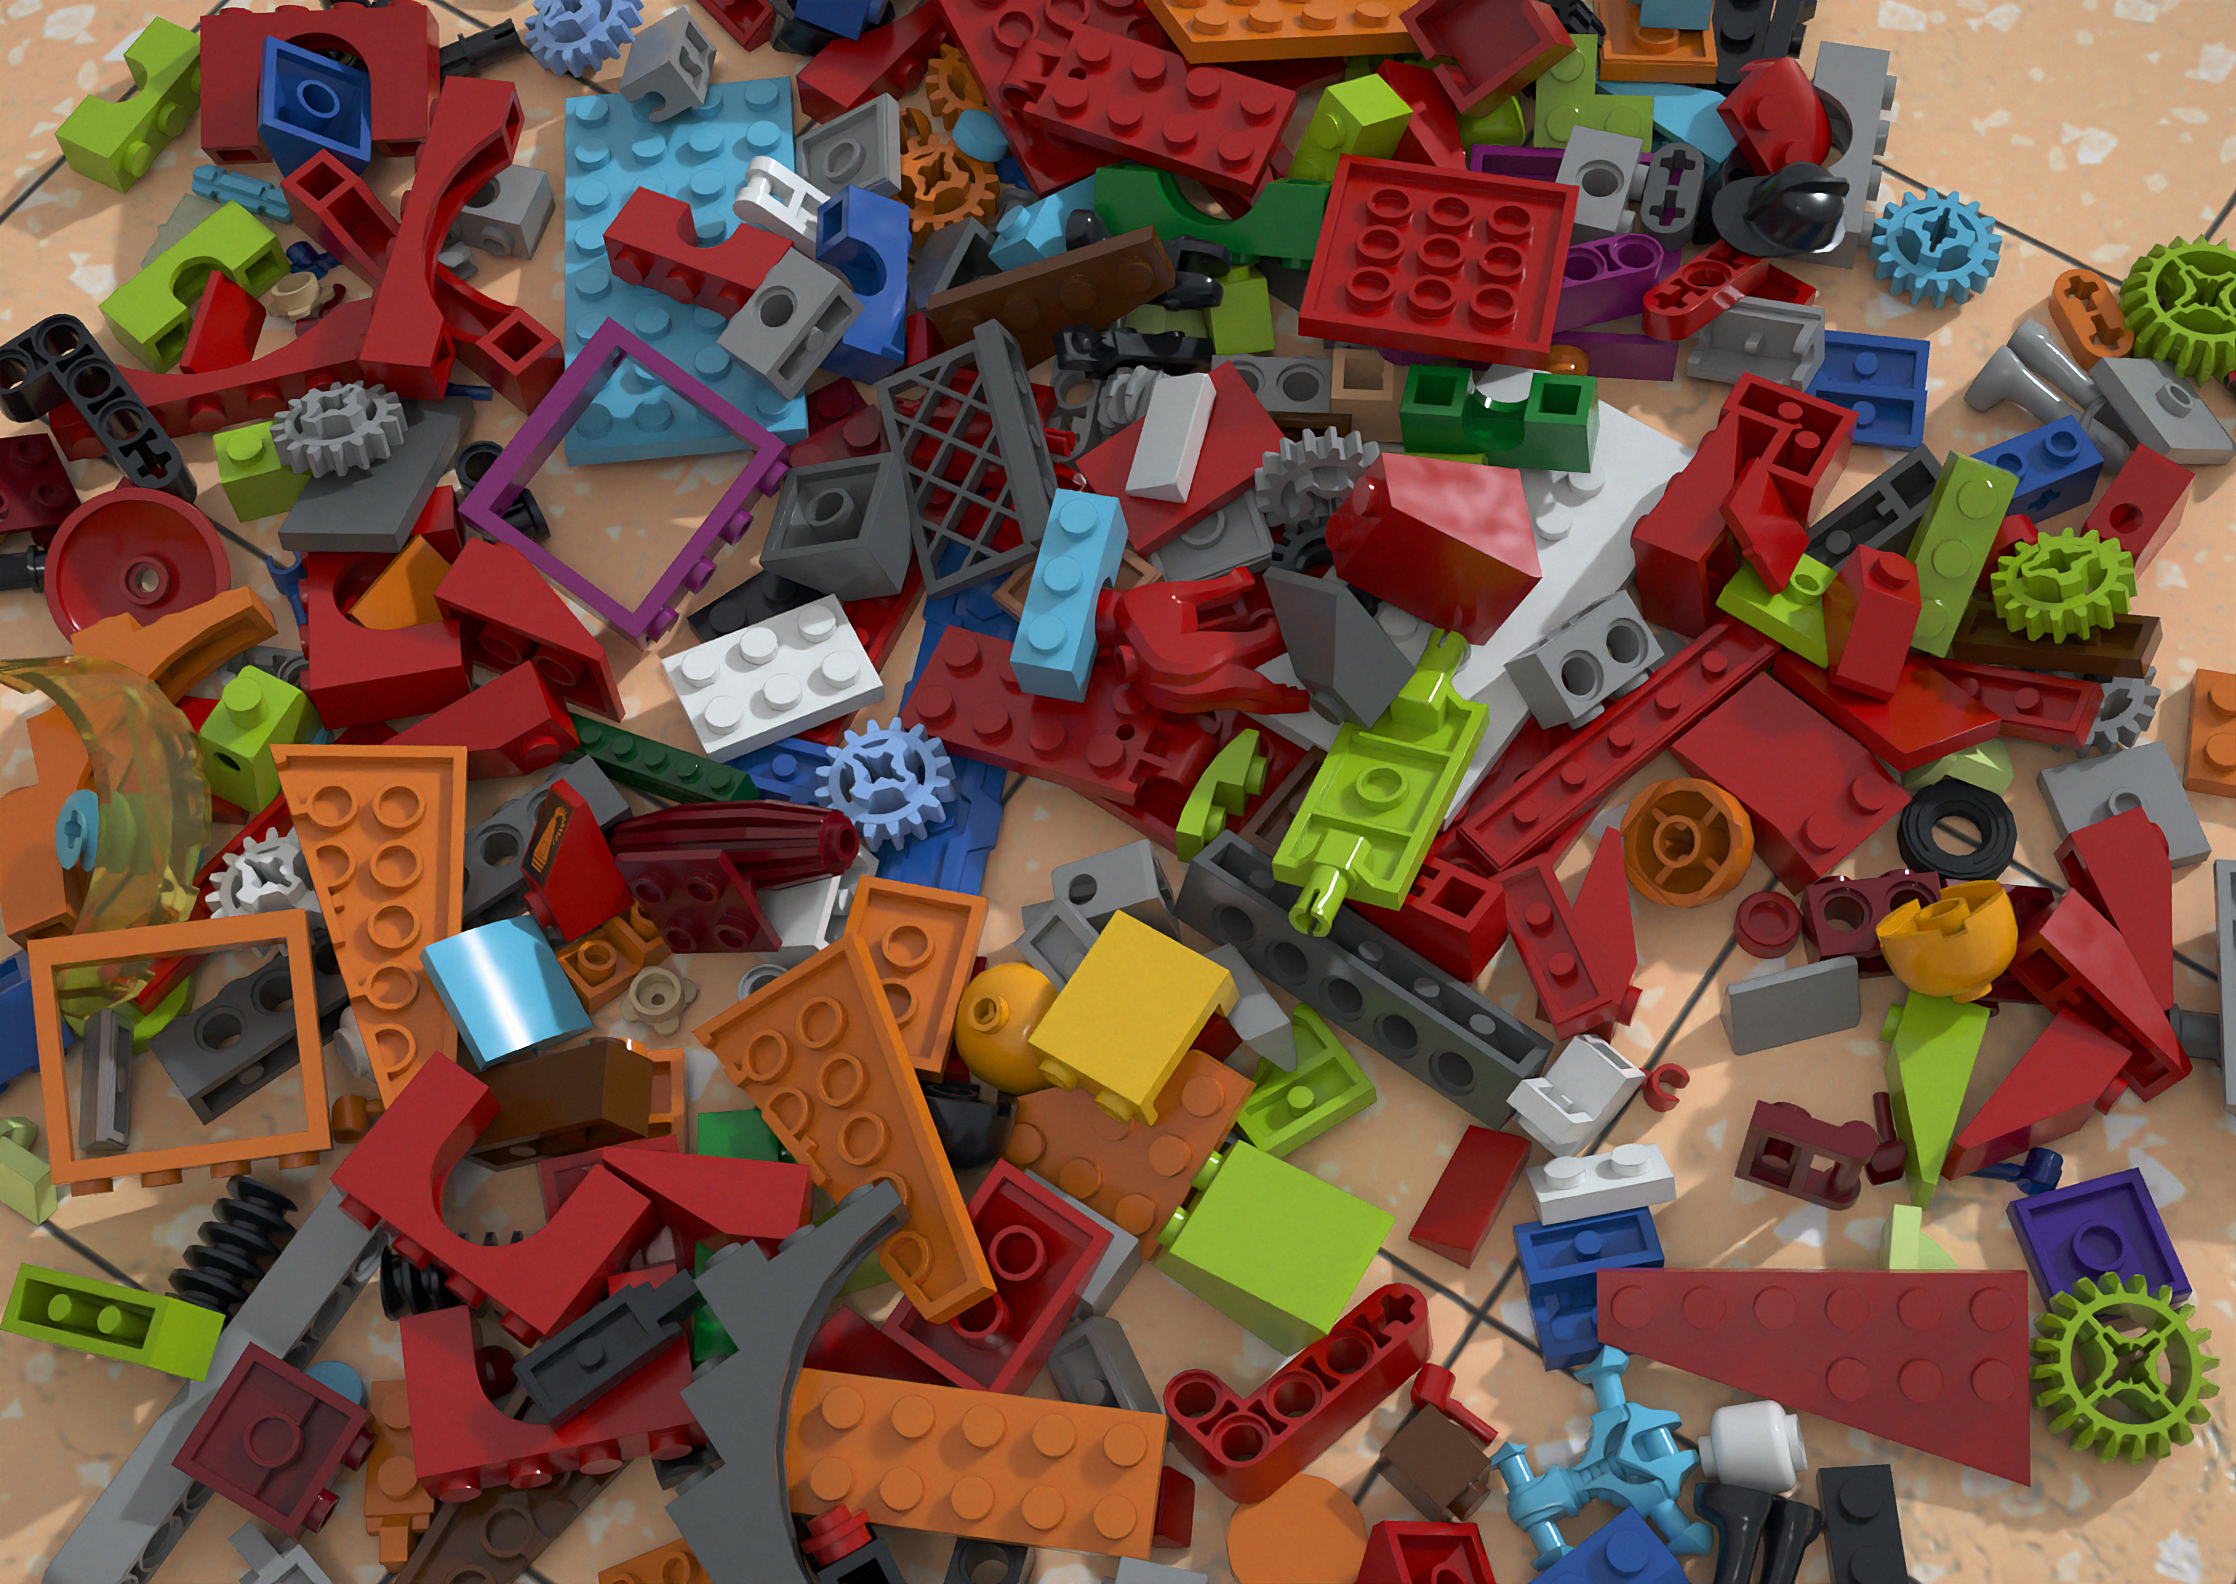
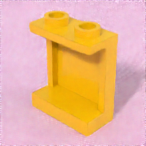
M1117 909L1027 1042L1041 1063L1037 1069L1038 1072L1049 1082L1067 1092H1072L1074 1087L1078 1086L1094 1095V1105L1119 1123L1127 1125L1130 1119L1133 1118L1151 1128L1158 1118V1114L1153 1107L1154 1100L1212 1013L1216 1012L1227 1018L1241 996L1229 970Z

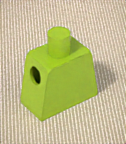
M251 665L242 668L237 677L226 684L221 700L200 728L197 737L205 786L208 792L255 815H258L274 800L282 787L271 756L269 744H311L323 727L316 707L303 691Z

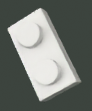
M1657 1143L1649 1145L1625 1144L1615 1148L1612 1152L1581 1158L1570 1156L1558 1157L1544 1165L1525 1168L1527 1192L1543 1226L1676 1200L1674 1175Z

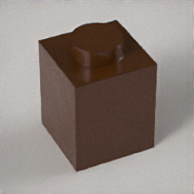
M1429 1402L1380 1450L1379 1473L1430 1522H1449L1454 1516L1461 1522H1464L1479 1509L1491 1492L1485 1485L1489 1481L1492 1461Z

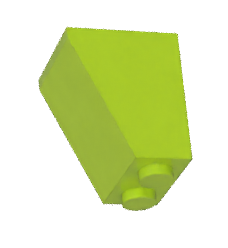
M1239 1139L1221 1154L1212 1149L1198 1167L1190 1181V1184L1197 1188L1198 1191L1186 1210L1177 1205L1160 1227L1155 1240L1162 1244L1163 1247L1152 1263V1266L1288 1358L1329 1334L1397 1219L1386 1211Z

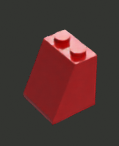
M1381 452L1366 473L1356 481L1354 489L1339 509L1329 517L1326 525L1325 541L1327 548L1333 554L1337 578L1438 628L1445 629L1448 633L1451 630L1458 632L1472 645L1484 646L1543 578L1519 469Z

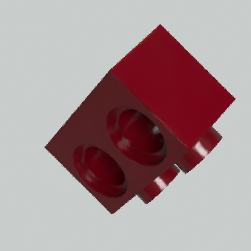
M1896 869L1888 871L1877 878L1857 880L1837 875L1829 876L1818 880L1814 884L1806 885L1799 910L1802 917L1801 933L1808 965L1846 955H1854L1858 964L1859 979L1895 976L1880 948V941L1875 931L1876 925L1886 915L1916 898L1921 909L1941 901L1942 899L1938 892L1941 886L1937 871L1916 873L1911 869ZM1832 919L1843 920L1849 923L1854 930L1848 932L1839 931L1831 927L1827 921Z

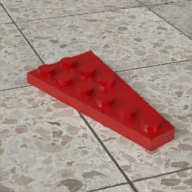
M1597 1268L1598 1342L2031 1487L2028 1273L2025 1270Z

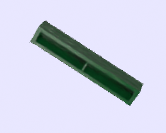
M569 712L581 745L562 755L557 761L573 764L589 754L607 778L680 804L757 800L760 795L747 772Z

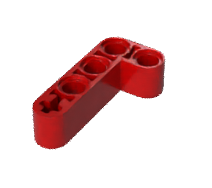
M1393 1283L1384 1285L1339 1320L1327 1336L1309 1345L1244 1400L1210 1371L1191 1369L1179 1373L1166 1385L1163 1394L1164 1407L1169 1419L1168 1424L1173 1444L1197 1470L1234 1502L1251 1504L1266 1499L1414 1375L1430 1359L1433 1350V1340L1426 1298L1420 1290L1409 1284ZM1349 1368L1359 1369L1356 1372L1349 1374L1338 1373L1344 1369ZM1201 1411L1209 1412L1208 1414H1206V1415H1204V1416H1202V1417H1197V1418H1190V1417H1188V1416L1194 1414L1195 1412H1201ZM1296 1411L1308 1412L1300 1417H1286ZM1241 1455H1257L1249 1461H1233Z

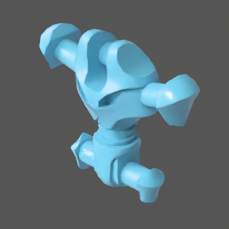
M1607 1344L1593 1362L1573 1373L1580 1383L1593 1384L1599 1408L1598 1413L1590 1415L1593 1422L1588 1430L1590 1438L1584 1444L1586 1451L1579 1457L1581 1462L1575 1466L1572 1463L1566 1469L1564 1466L1559 1469L1554 1464L1548 1468L1547 1473L1534 1478L1524 1457L1528 1444H1514L1507 1441L1504 1442L1496 1453L1489 1457L1492 1461L1490 1471L1499 1469L1509 1490L1507 1494L1509 1501L1507 1511L1510 1519L1515 1525L1520 1526L1524 1533H1529L1539 1554V1557L1530 1563L1537 1572L1547 1570L1574 1549V1547L1565 1544L1555 1522L1567 1516L1570 1518L1580 1516L1578 1509H1582L1583 1504L1592 1503L1591 1499L1598 1498L1600 1502L1611 1501L1613 1506L1624 1507V1509L1631 1505L1643 1520L1650 1516L1668 1539L1669 1543L1665 1546L1674 1557L1688 1554L1710 1556L1714 1544L1713 1527L1698 1521L1691 1524L1675 1503V1500L1681 1497L1682 1484L1701 1465V1459L1697 1451L1685 1450L1679 1452L1670 1434L1683 1425L1678 1413L1669 1410L1649 1409L1637 1402L1626 1403L1620 1377L1624 1376L1629 1366L1630 1358L1620 1349Z

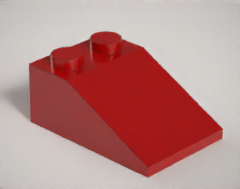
M471 536L433 596L444 621L460 620L473 665L501 676L530 659L560 687L565 702L621 723L626 713L605 650L519 550L503 542H496L493 545Z
M1763 671L1667 749L1691 778L1709 781L1736 797L1750 818L1754 835L1753 850L1794 897L1802 892L1806 885L1814 883L1912 801L1867 748Z
M1000 1157L966 1206L998 1292L941 1325L927 1321L904 1294L880 1328V1331L959 1388L1023 1396L1048 1360L1110 1246L1114 1235Z

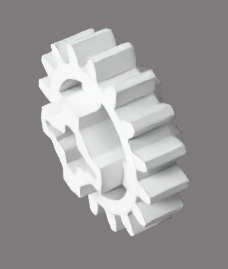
M294 826L289 831L287 837H280L275 827L268 828L266 841L259 844L249 836L244 838L243 845L246 851L240 856L225 853L222 858L229 869L227 872L212 873L209 877L216 890L205 896V901L213 913L210 918L304 908L309 919L311 946L316 944L315 936L312 932L318 927L327 928ZM287 943L278 944L277 947L283 957L288 956ZM276 945L253 947L251 949L257 958H264L271 946ZM236 949V950H237L238 952H241V951H243L244 949Z

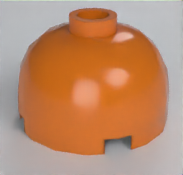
M1679 777L1651 783L1632 800L1620 824V837H1625L1624 852L1626 858H1623L1625 875L1637 892L1656 904L1696 908L1723 900L1741 884L1752 863L1754 835L1749 815L1735 796L1706 780Z

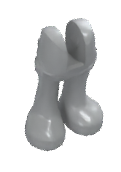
M2034 317L2024 321L2013 333L2007 345L2003 344L1993 354L1972 382L1963 399L1974 409L1983 412L2003 400H2009L2025 408L2045 425L2072 414L2104 459L2101 471L2109 475L2117 476L2132 455L2131 451H2134L2139 445V441L2094 381L2053 342L2048 328ZM2032 372L2042 376L2064 392L2084 412H2080L2065 402Z

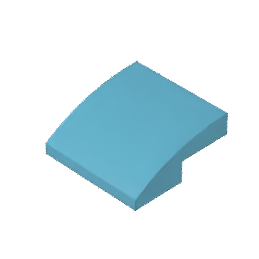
M532 914L501 920L446 938L424 947L419 956L480 1072L529 1050L535 1055L539 1051L547 1050L588 1032L593 1027L591 1020Z

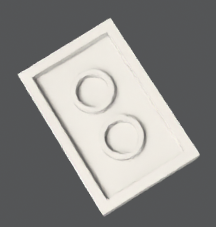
M835 594L661 660L664 676L704 757L718 763H724L885 699L883 684Z

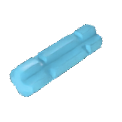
M211 164L199 166L193 172L194 180L191 188L197 196L213 201L217 197L218 201L222 204H226L231 199H234L248 212L261 216L264 211L268 218L283 223L294 220L281 186L275 190L272 183L233 171L228 175L225 169Z

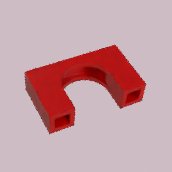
M393 0L387 4V7L366 8L359 3L340 2L333 4L331 10L310 11L308 8L299 5H282L276 7L275 12L253 13L245 8L230 7L221 9L219 15L200 16L201 149L216 165L273 163V157L257 130L262 41L266 35L313 53L327 51L346 53L358 58L367 65L371 81V140L385 158L415 156L418 146L426 143L430 130V105L434 98H440L439 23L427 5H422L414 0Z
M453 485L435 487L402 549L415 535H421L449 564L455 562L466 545V529L464 520L457 510L459 504ZM299 551L305 571H308V578L299 579L300 600L305 615H308V623L300 624L299 636L304 658L306 661H309V669L300 671L301 691L316 706L325 731L436 713L474 691L473 660L459 619L390 630L369 629L350 622L351 617L347 612L399 553Z
M436 1050L329 1178L343 1198L338 1208L350 1220L367 1232H371L378 1224L396 1237L391 1247L416 1268L424 1271L429 1263H432L450 1276L444 1285L473 1309L477 1310L483 1302H486L503 1315V1318L498 1323L499 1326L519 1343L532 1349L537 1341L544 1344L592 1310L608 1289L607 1276L617 1275L622 1272L659 1225L660 1220L651 1200L596 1163L554 1217L541 1230L522 1241L503 1246H484L468 1242L452 1233L445 1225L442 1212L445 1185L457 1163L501 1111V1108L489 1086Z
M676 1263L607 1276L609 1296H612L629 1283L634 1289L649 1281L653 1288L656 1289L679 1273ZM469 1304L399 1318L416 1479L431 1499L439 1498L440 1501L446 1503L465 1502L479 1497L484 1488L508 1483L513 1488H534L550 1482L553 1474L580 1469L584 1474L607 1473L620 1468L622 1460L650 1455L655 1460L676 1459L689 1454L692 1451V1446L709 1442L707 1435L679 1394L680 1391L693 1383L690 1375L696 1369L693 1361L694 1340L690 1318L681 1324L685 1334L672 1343L673 1346L555 1430L549 1423L532 1424L510 1418L492 1404L486 1372L482 1327Z

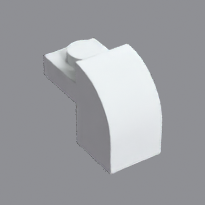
M1597 1034L1575 1035L1543 1078L1522 1080L1506 1102L1518 1111L1512 1120L1557 1158L1564 1156L1575 1157L1615 1118L1646 1078V1075Z

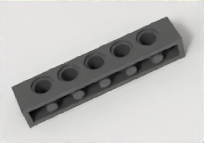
M1224 830L1191 860L1172 913L1173 916L1220 947L1228 943L1235 946L1248 965L1255 971L1498 1132L1517 1112L1506 1100L1522 1080L1539 1078L1555 1045L1553 1042L1342 904L1332 922L1330 932L1325 937H1315L1313 935V931L1319 921L1317 918H1315L1308 934L1296 930L1288 917L1291 908L1296 904L1304 887L1274 880L1272 870L1273 859L1230 830Z

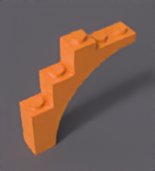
M248 585L236 590L221 592L212 600L180 613L165 615L155 623L142 627L126 612L116 617L101 619L93 626L70 635L84 696L74 701L58 703L49 711L26 720L39 783L13 789L0 798V904L7 936L27 952V941L96 933L92 899L94 872H86L81 867L79 858L75 865L67 870L61 866L57 857L55 826L66 799L74 791L88 789L97 794L108 791L115 792L135 752L140 748L159 720L195 684L234 656L279 634L274 614Z

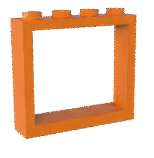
M304 908L27 941L52 1185H71L72 1197L98 1195L114 1192L113 1179L140 1176L141 1188L183 1183L182 1170L209 1167L211 1179L227 1178L235 1175L252 1174L251 1161L278 1158L279 1170L320 1165L319 1152L334 1151L309 919ZM287 943L308 1131L75 1161L56 971Z

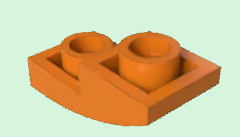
M632 896L635 903L633 906L602 923L600 929L554 954L587 1014L592 1013L629 989L640 970L647 966L660 965L673 953L670 947L663 941L660 932L640 902L634 896Z

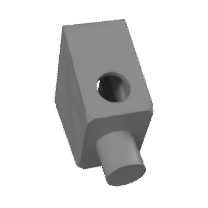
M1149 839L1140 840L1058 866L1051 872L1054 900L1058 896L1068 899L1099 935L1117 909L1182 944L1178 918L1172 915L1175 907L1173 890ZM1054 900L1022 907L1025 931Z

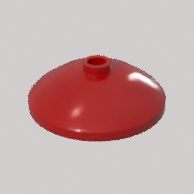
M129 487L97 495L84 502L65 519L56 532L47 553L44 569V588L53 620L66 640L72 645L70 635L89 628L99 620L107 617H116L128 612L142 627L155 623L165 615L180 613L212 600L217 594L231 590V570L227 552L219 534L198 509L185 500L167 492ZM149 569L155 571L159 579L158 586L152 592L145 590L141 582L142 575Z

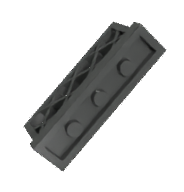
M995 318L973 328L974 340L874 383L891 452L895 451L901 462L911 533L927 596L935 602L1037 560L1056 489L1059 488L1020 343ZM976 360L979 375L968 396L949 389L948 386L957 369ZM916 386L929 390L914 419L899 413L895 395ZM984 396L986 397L987 405L982 403ZM942 397L962 404L947 434L927 426ZM976 411L990 416L993 428L981 449L961 441ZM903 426L908 428L906 434L904 433ZM922 435L942 442L927 472L913 467L911 455ZM956 449L976 457L961 488L941 479ZM998 449L1000 450L1001 458L995 456ZM990 464L1004 469L1007 481L995 503L975 494ZM916 478L922 480L919 487ZM936 487L956 496L940 526L928 521L924 512ZM970 502L991 511L975 542L954 533ZM1012 503H1014L1016 512L1009 509ZM1004 518H1007L1019 524L1024 544L1003 553H998L990 549L989 546ZM930 532L936 534L933 540L931 539ZM949 541L970 549L960 570L941 578L938 562ZM984 556L989 558V559H986V560L982 561V559H983Z

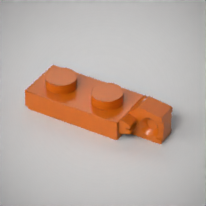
M406 1379L371 1381L370 1412L376 1417V1420L369 1430L379 1435L367 1458L364 1517L366 1518L367 1534L369 1536H379V1563L386 1567L388 1574L401 1573L418 1546V1533H426L440 1511L439 1498L431 1499L416 1479Z

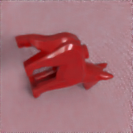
M1246 566L1233 568L1229 575L1210 580L1159 582L1124 590L1101 588L1095 614V636L1098 647L1110 649L1113 652L1114 668L1121 684L1132 683L1137 692L1154 707L1179 715L1228 709L1259 715L1297 714L1309 711L1311 695L1307 689L1300 690L1297 686L1287 687L1285 683L1274 684L1262 673L1254 670L1288 651L1276 617L1269 618L1262 629L1244 632L1252 629V621L1246 610L1244 599L1240 594L1255 590V579Z

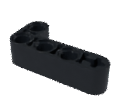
M54 314L0 347V411L6 418L17 423L31 422L68 400L132 487L167 492L193 505L197 497L198 486L179 450L95 338L77 317L69 314ZM74 349L72 352L63 355L66 351ZM23 381L18 386L11 388L14 384ZM106 390L102 395L92 398L96 393ZM139 432L133 438L123 440L128 434ZM158 464L166 475L161 479H157L150 472Z

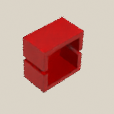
M1420 0L1399 16L1425 59L1441 63L1433 71L1462 115L1484 118L1577 49L1551 6L1536 0ZM1457 60L1461 67L1451 64Z

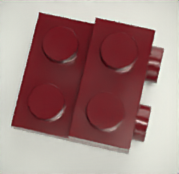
M842 377L807 395L809 437L787 446L790 460L786 466L795 468L891 452L881 413L874 403L869 406L867 405L851 380L847 377ZM751 449L755 455L757 452L754 449ZM787 474L785 475V477H784V478L782 479V481L780 482V487H781V488L779 489V492H780V493L782 492L783 485H784V482H785V479H786Z
M250 1341L171 1465L291 1537L300 1540L306 1529L318 1534L332 1516L340 1497L331 1492V1489L345 1467L357 1472L369 1457L379 1435L369 1430L376 1417L371 1412Z

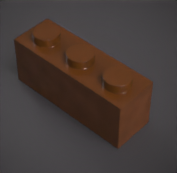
M593 1037L586 1041L585 1046L565 1051L557 1049L542 1050L537 1052L533 1059L518 1063L501 1062L486 1069V1071L471 1074L490 1087L501 1111L462 1159L492 1171L500 1172L535 1164L540 1160L578 1154L604 1148V1146H613L647 1138L653 1060L627 1049V1044L623 1040L613 1037Z

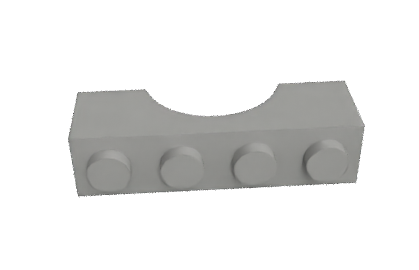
M1827 41L1820 42L1812 86L1828 114L1832 129V140L1842 154V158L1826 169L1834 177L1848 179L1850 184L1843 211L1847 230L1843 242L1832 252L1818 255L1782 257V259L1852 270L1857 247L1869 248L1875 212L1864 211L1866 200L1877 201L1883 166L1872 165L1873 155L1884 156L1890 121L1879 119L1880 111H1891L1897 83V76L1886 75L1890 51Z

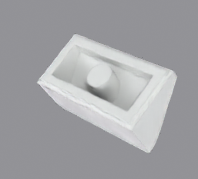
M1193 373L1156 380L1125 488L1127 495L1186 503L1217 393L1209 374Z

